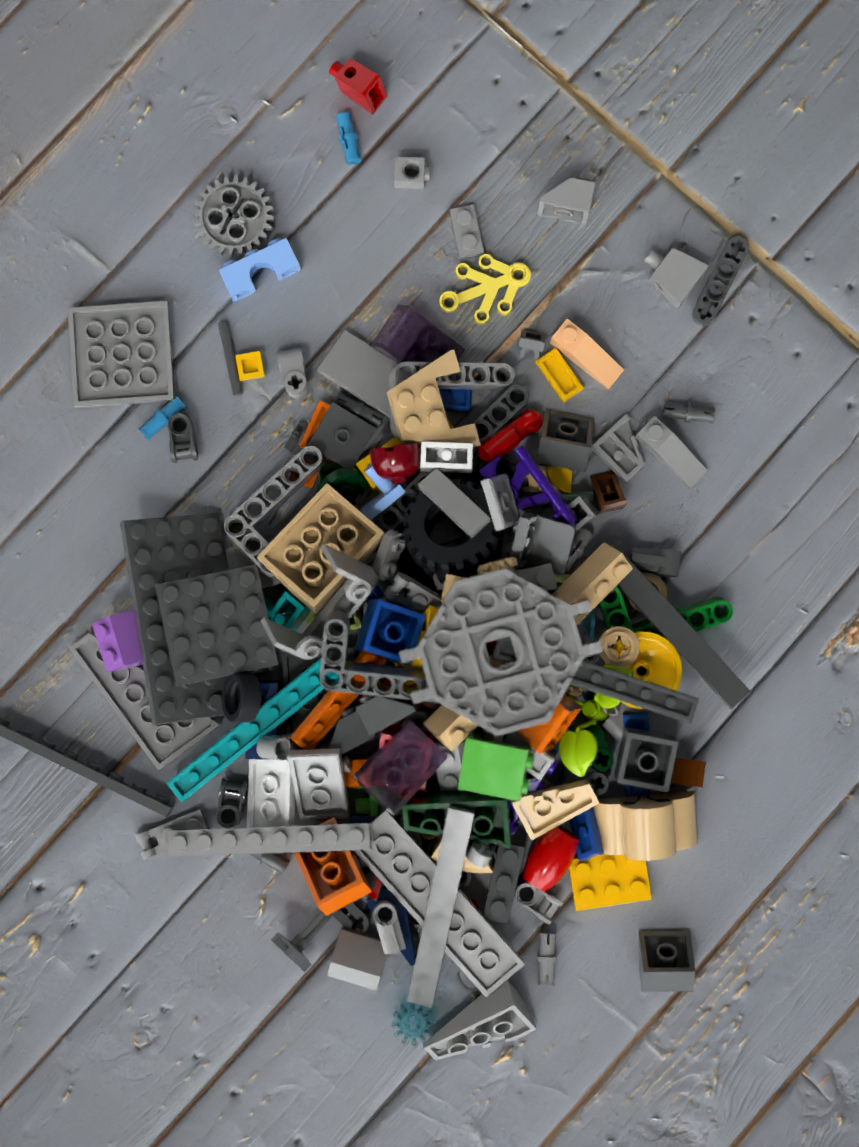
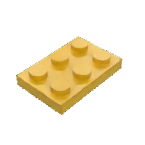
M600 854L585 861L574 858L569 867L576 911L652 899L646 861L628 859L624 855Z

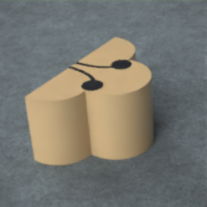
M694 791L651 794L649 796L598 799L599 804L593 806L603 846V854L624 855L632 860H660L674 856L676 850L692 848L698 844Z

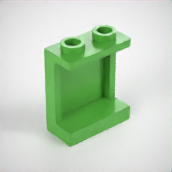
M470 733L465 742L458 789L520 801L523 794H528L530 779L526 778L527 769H532L534 754L530 753L531 746L525 745V747L480 739V735Z

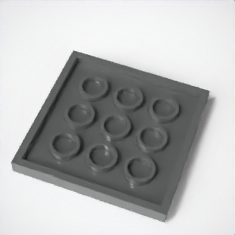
M256 564L155 584L176 687L226 677L233 673H245L278 666L275 646L261 622L263 617L269 618Z

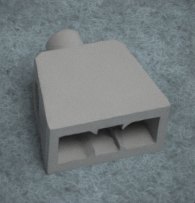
M672 248L666 257H663L653 249L644 261L655 269L650 282L677 309L709 267L707 264L675 248Z

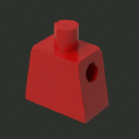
M348 59L344 65L338 61L331 65L329 74L335 77L340 91L373 115L387 97L380 75L353 59Z

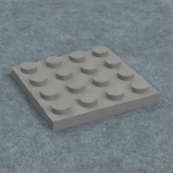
M168 301L68 308L74 408L174 400Z

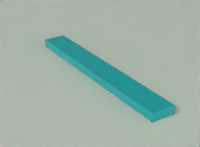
M321 658L261 705L257 717L252 722H240L166 782L182 803L255 745L262 736L270 733L324 689L320 683ZM335 672L327 673L328 677H330L331 679H337L339 677L338 674Z

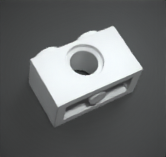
M421 442L420 469L425 472H432L437 468L440 472L472 473L473 444Z

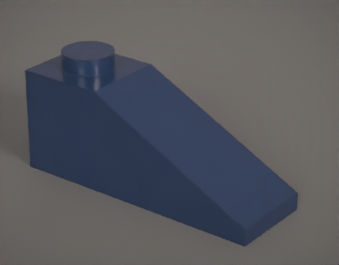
M385 887L381 890L378 901L370 898L366 901V904L372 912L376 903L381 900L391 901L395 905L406 949L400 952L410 966H413L416 960L408 910ZM382 907L377 914L381 919H388L392 916V910L388 907Z

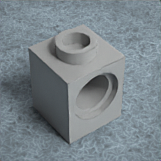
M395 157L394 188L424 189V181H429L430 166H425V158ZM409 169H416L419 172L413 178L408 177L405 173Z

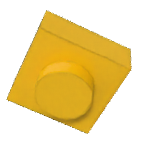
M260 351L235 355L240 381L265 377Z

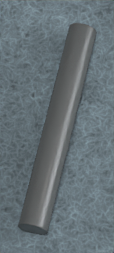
M228 321L218 322L232 392L233 396L243 394Z

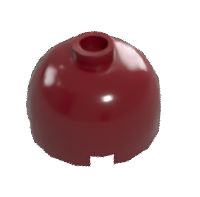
M420 444L394 445L389 448L381 447L369 450L371 463L377 475L383 479H391L392 484L407 482L406 477L414 475L421 463Z

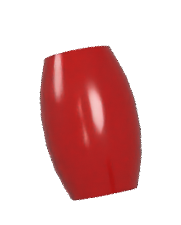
M560 825L544 833L530 851L522 877L532 886L547 892L561 880L572 864L579 838Z

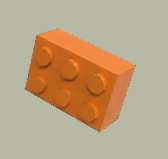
M333 817L320 825H331L340 823L337 821L335 817ZM353 850L294 852L315 903L326 916L372 892Z

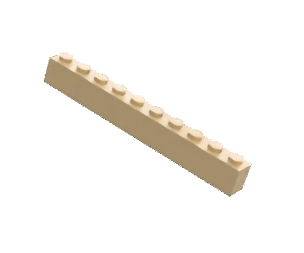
M603 542L555 590L552 596L569 605L589 600L592 611L633 568L620 551ZM589 613L582 614V615H578V616H574V619H575V622H576V626H577ZM492 655L489 657L492 668L507 664L492 659ZM443 705L423 723L432 735L451 752L478 726Z

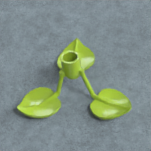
M603 665V667L630 676L634 674L633 669L616 665ZM598 693L594 696V700L591 699L587 702L571 698L582 706V712L589 721L578 726L576 732H565L559 743V754L562 762L572 773L580 777L585 776L597 753V740L595 736L583 729L596 725L597 721H606L610 717L611 708L616 707L621 702ZM603 708L609 709L607 714L603 711Z

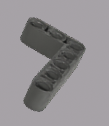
M342 611L330 613L323 632L320 683L322 687L329 691L412 700L410 695L412 692L428 688L423 669L347 661L350 619ZM339 622L342 624L343 629L336 630L332 628L331 623ZM337 647L341 653L338 655L332 654L329 648ZM335 672L339 678L331 679L327 673ZM357 674L362 675L365 681L358 682L354 680L353 676ZM386 677L390 679L391 683L385 685L378 679ZM413 680L417 683V686L408 687L405 681ZM432 699L426 700L429 702H436Z

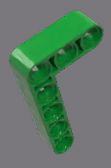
M617 586L613 589L614 595L611 599L602 600L598 604L606 630L612 627H625L635 633L651 628L653 633L662 636L648 619L631 624L621 591ZM712 597L676 609L696 632L729 621L733 615L731 604L721 597ZM719 604H724V612L716 616L714 614L715 607ZM616 612L621 613V620L618 623H610L612 614ZM695 612H700V620L693 624L690 623L691 615Z

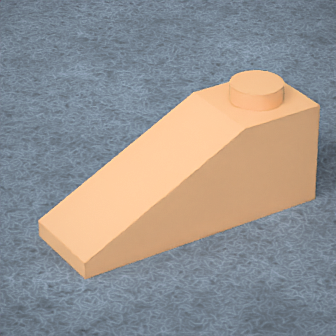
M568 318L551 338L550 344L553 347H556L558 351L608 390L624 371L587 333Z

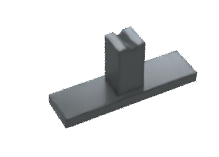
M300 420L284 448L291 452L293 451L308 423Z

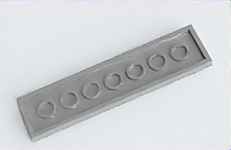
M386 808L371 822L372 849L353 851L423 927L436 862L430 858V855L407 830H404L403 825ZM458 889L445 953L487 998L524 966L525 961L494 926L484 918L483 914L467 896Z

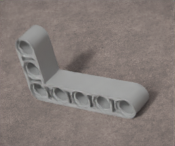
M402 362L389 373V390L403 382L398 376V370L405 371L409 378L432 362ZM458 362L460 372L456 373L455 382L451 381L448 376L436 378L439 389L498 390L512 383L515 373L513 368L506 363ZM472 371H477L480 374V382L473 379ZM497 371L503 373L505 378L504 382H501L497 379ZM390 406L391 432L395 437L399 438Z
M315 446L303 448L225 520L224 529L228 538L268 578H275V576L257 559V556L269 544L255 529L320 471L323 465L322 453ZM309 455H315L318 458V461L313 465L305 463L304 460ZM290 472H297L300 475L299 479L295 482L286 480V476ZM271 489H278L281 492L280 496L276 499H270L267 493ZM252 506L262 508V512L258 516H251L248 513ZM234 523H241L243 529L235 534L230 532V526ZM251 541H258L261 544L256 552L247 550V545Z

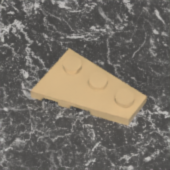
M587 779L523 794L520 801L510 800L531 840L599 804Z

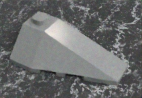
M507 980L487 998L483 994L476 998L423 1044V1048L435 1060L466 1053L468 1047L482 1045V1048L491 1046L490 1042L504 1038L506 1042L516 1040L537 1030V1027L520 993Z

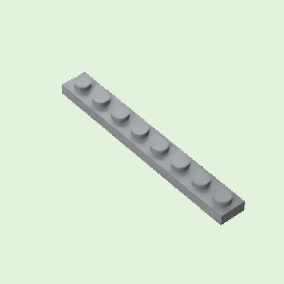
M371 823L168 831V857L372 849Z

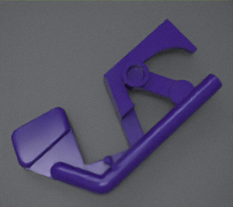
M522 445L514 452L521 462L516 465V472L510 482L517 508L522 509L551 501L555 513L553 517L557 521L575 526L577 516L573 509L564 501L560 491L553 487L525 447ZM500 456L479 470L484 479L498 476L497 465L501 460ZM531 474L544 493L517 500L525 477Z

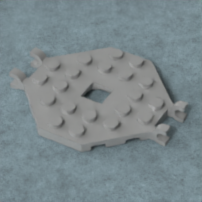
M506 568L454 582L419 646L400 651L399 653L402 663L420 658L428 688L410 694L413 704L432 699L496 736L549 722L584 657L603 652L601 641L582 646L574 616L591 611L589 600L569 605L531 582L518 577ZM510 636L517 662L492 668L485 643Z

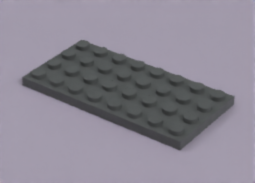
M219 513L124 520L120 522L152 724L159 725L224 716L222 692L228 676L176 687L155 584L228 570Z

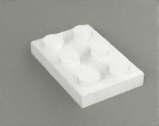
M249 759L247 828L294 826L295 794L288 760Z

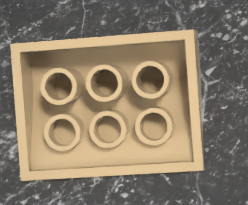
M326 483L257 556V559L314 614H317L348 579L333 570L321 546L326 544L364 563L380 546L384 532Z

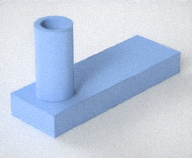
M372 463L365 468L364 472L382 492L359 510L370 521L406 492V485L404 483L392 484L391 479H383L378 476L373 469Z

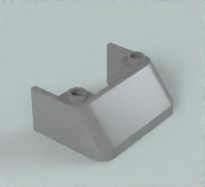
M323 544L321 549L333 570L348 579L307 629L300 634L265 617L261 620L275 647L306 660L313 659L322 652L324 626L330 613L342 611L350 618L378 583V576L372 567L326 544ZM339 622L331 623L332 628L340 630L343 627Z

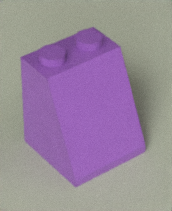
M134 610L108 616L92 623L107 673L143 665Z

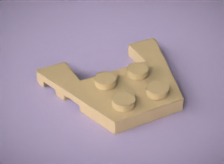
M454 349L387 392L400 442L471 443L474 448L481 445L475 423L450 429L436 378L460 372Z

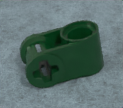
M597 722L596 725H591L583 730L591 732L597 740V753L590 766L598 772H604L612 767L614 758L607 744L606 737ZM598 753L601 756H607L608 760L605 762V767L595 763V760L598 759Z

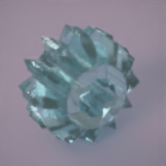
M402 1003L400 1008L403 1014L398 1011L393 1013V1016L399 1020L392 1021L391 1026L400 1027L394 1032V1036L399 1037L404 1034L402 1038L403 1044H406L408 1038H412L411 1044L416 1046L417 1037H419L422 1043H425L426 1037L423 1033L432 1036L433 1030L427 1026L435 1025V1020L426 1019L432 1015L431 1009L423 1013L422 1011L425 1006L419 1005L418 1009H415V1004L410 1003V1009H407L406 1005ZM411 1017H415L416 1022L421 1023L420 1026L417 1024L416 1029H411V1025L406 1024V1021L410 1022Z

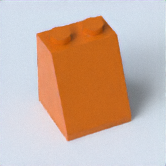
M564 694L549 722L517 730L516 732L535 751L542 754L555 748L582 709V706Z

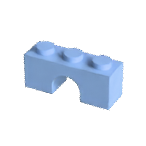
M281 238L274 239L267 244L268 247L260 251L258 249L251 250L245 254V258L238 261L230 260L222 265L223 268L219 270V273L233 302L256 292L252 283V276L260 268L271 269L278 281L301 271L287 238L283 240Z

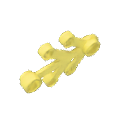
M489 254L481 255L478 261L479 267L482 270L493 269L504 274L498 278H493L471 269L466 263L458 264L455 269L457 278L461 280L468 278L480 283V285L458 294L452 291L444 292L439 299L440 308L446 313H452L457 310L459 304L485 294L480 308L474 314L475 322L479 325H484L489 320V311L499 288L509 285L504 299L499 301L497 305V311L500 315H509L512 311V302L518 288L524 287L530 281L531 271L526 264L516 262L509 266L493 259ZM487 258L491 263L488 266H484L481 261ZM463 267L468 272L465 275H460L458 270ZM521 272L523 277L516 279L514 273ZM448 299H451L454 302V305L452 307L445 306L444 302ZM507 304L509 305V310L502 311L500 306ZM484 313L486 319L481 321L477 318V315Z

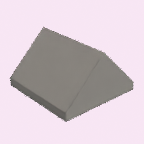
M341 927L327 976L377 990L387 954H384L381 940Z

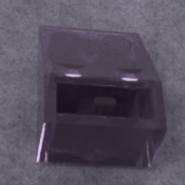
M400 304L397 305L371 344L377 351L398 364L402 362H433L453 349L458 361L465 350L413 308Z

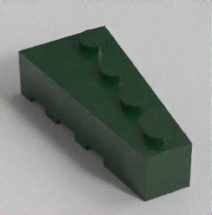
M470 791L412 793L404 795L402 803L404 830L436 836L439 834L443 835L448 808L451 805L475 811L470 840H476L478 843L489 845V843L502 845L501 847L511 849L512 831L509 799Z

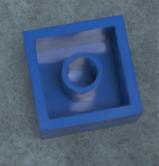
M379 599L369 600L354 649L401 665H411L412 661L402 663L399 653L400 651L417 646L426 615Z

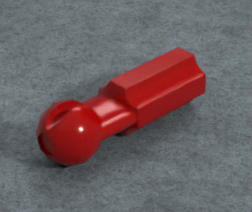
M535 409L523 411L517 419L509 425H505L478 446L477 452L480 458L488 464L496 457H502L531 433L539 431L543 424L541 413Z

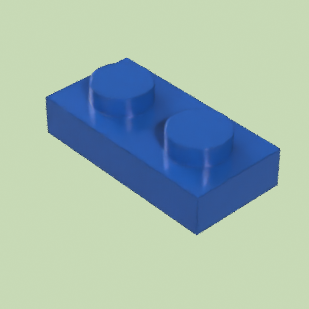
M593 807L569 820L572 833L579 838L576 851L578 860L585 861L604 853Z

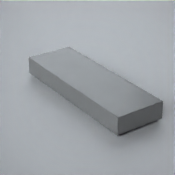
M437 468L418 484L419 489L471 538L490 522V517Z

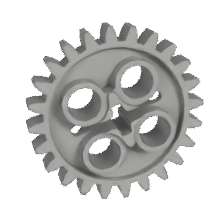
M235 175L233 182H229L228 177L225 176L223 184L215 179V188L206 185L209 193H199L203 202L195 201L196 207L200 210L193 211L194 217L200 218L194 221L195 227H201L198 229L197 234L198 236H204L202 240L204 245L211 242V251L219 247L220 255H223L228 250L230 257L234 256L235 251H238L240 256L243 257L244 249L251 251L253 250V245L261 248L260 238L268 240L265 231L271 232L273 230L272 226L267 223L275 221L274 216L269 215L274 211L273 206H266L271 202L270 197H263L265 189L261 188L256 191L258 187L257 182H253L249 186L247 177L241 183L237 175ZM229 195L237 197L236 201L232 204L224 202L225 198ZM244 198H246L247 201L244 202V203L242 204V206H241L242 200H243ZM250 208L258 211L252 218L245 216L246 211ZM236 213L238 214V216H239L238 219H236V218L233 217V218L230 220V217H229L230 214H232V215H235ZM220 215L223 217L222 222L219 224L210 223L213 216ZM227 227L225 234L222 235L221 231ZM235 229H242L244 231L243 235L239 238H233L231 233Z

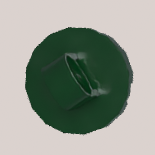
M326 464L320 469L321 483L317 488V493L328 483L353 506L356 504L355 499L359 494L363 496L365 493V480L355 468H341L336 464Z

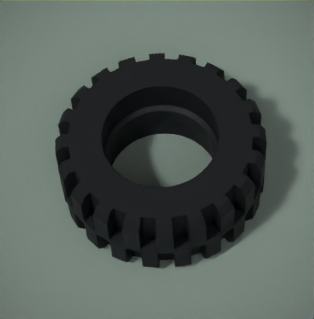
M453 479V484L490 517V522L469 541L457 547H443L431 540V529L438 520L447 515L424 493L418 492L414 496L415 504L409 503L406 509L408 515L404 516L403 519L404 538L415 564L419 568H423L427 575L432 577L436 574L438 580L445 581L446 574L460 577L467 576V578L475 576L474 573L477 572V568L480 565L496 560V551H501L503 529L495 530L483 488L477 490L475 483L468 481L466 484H463L462 479Z

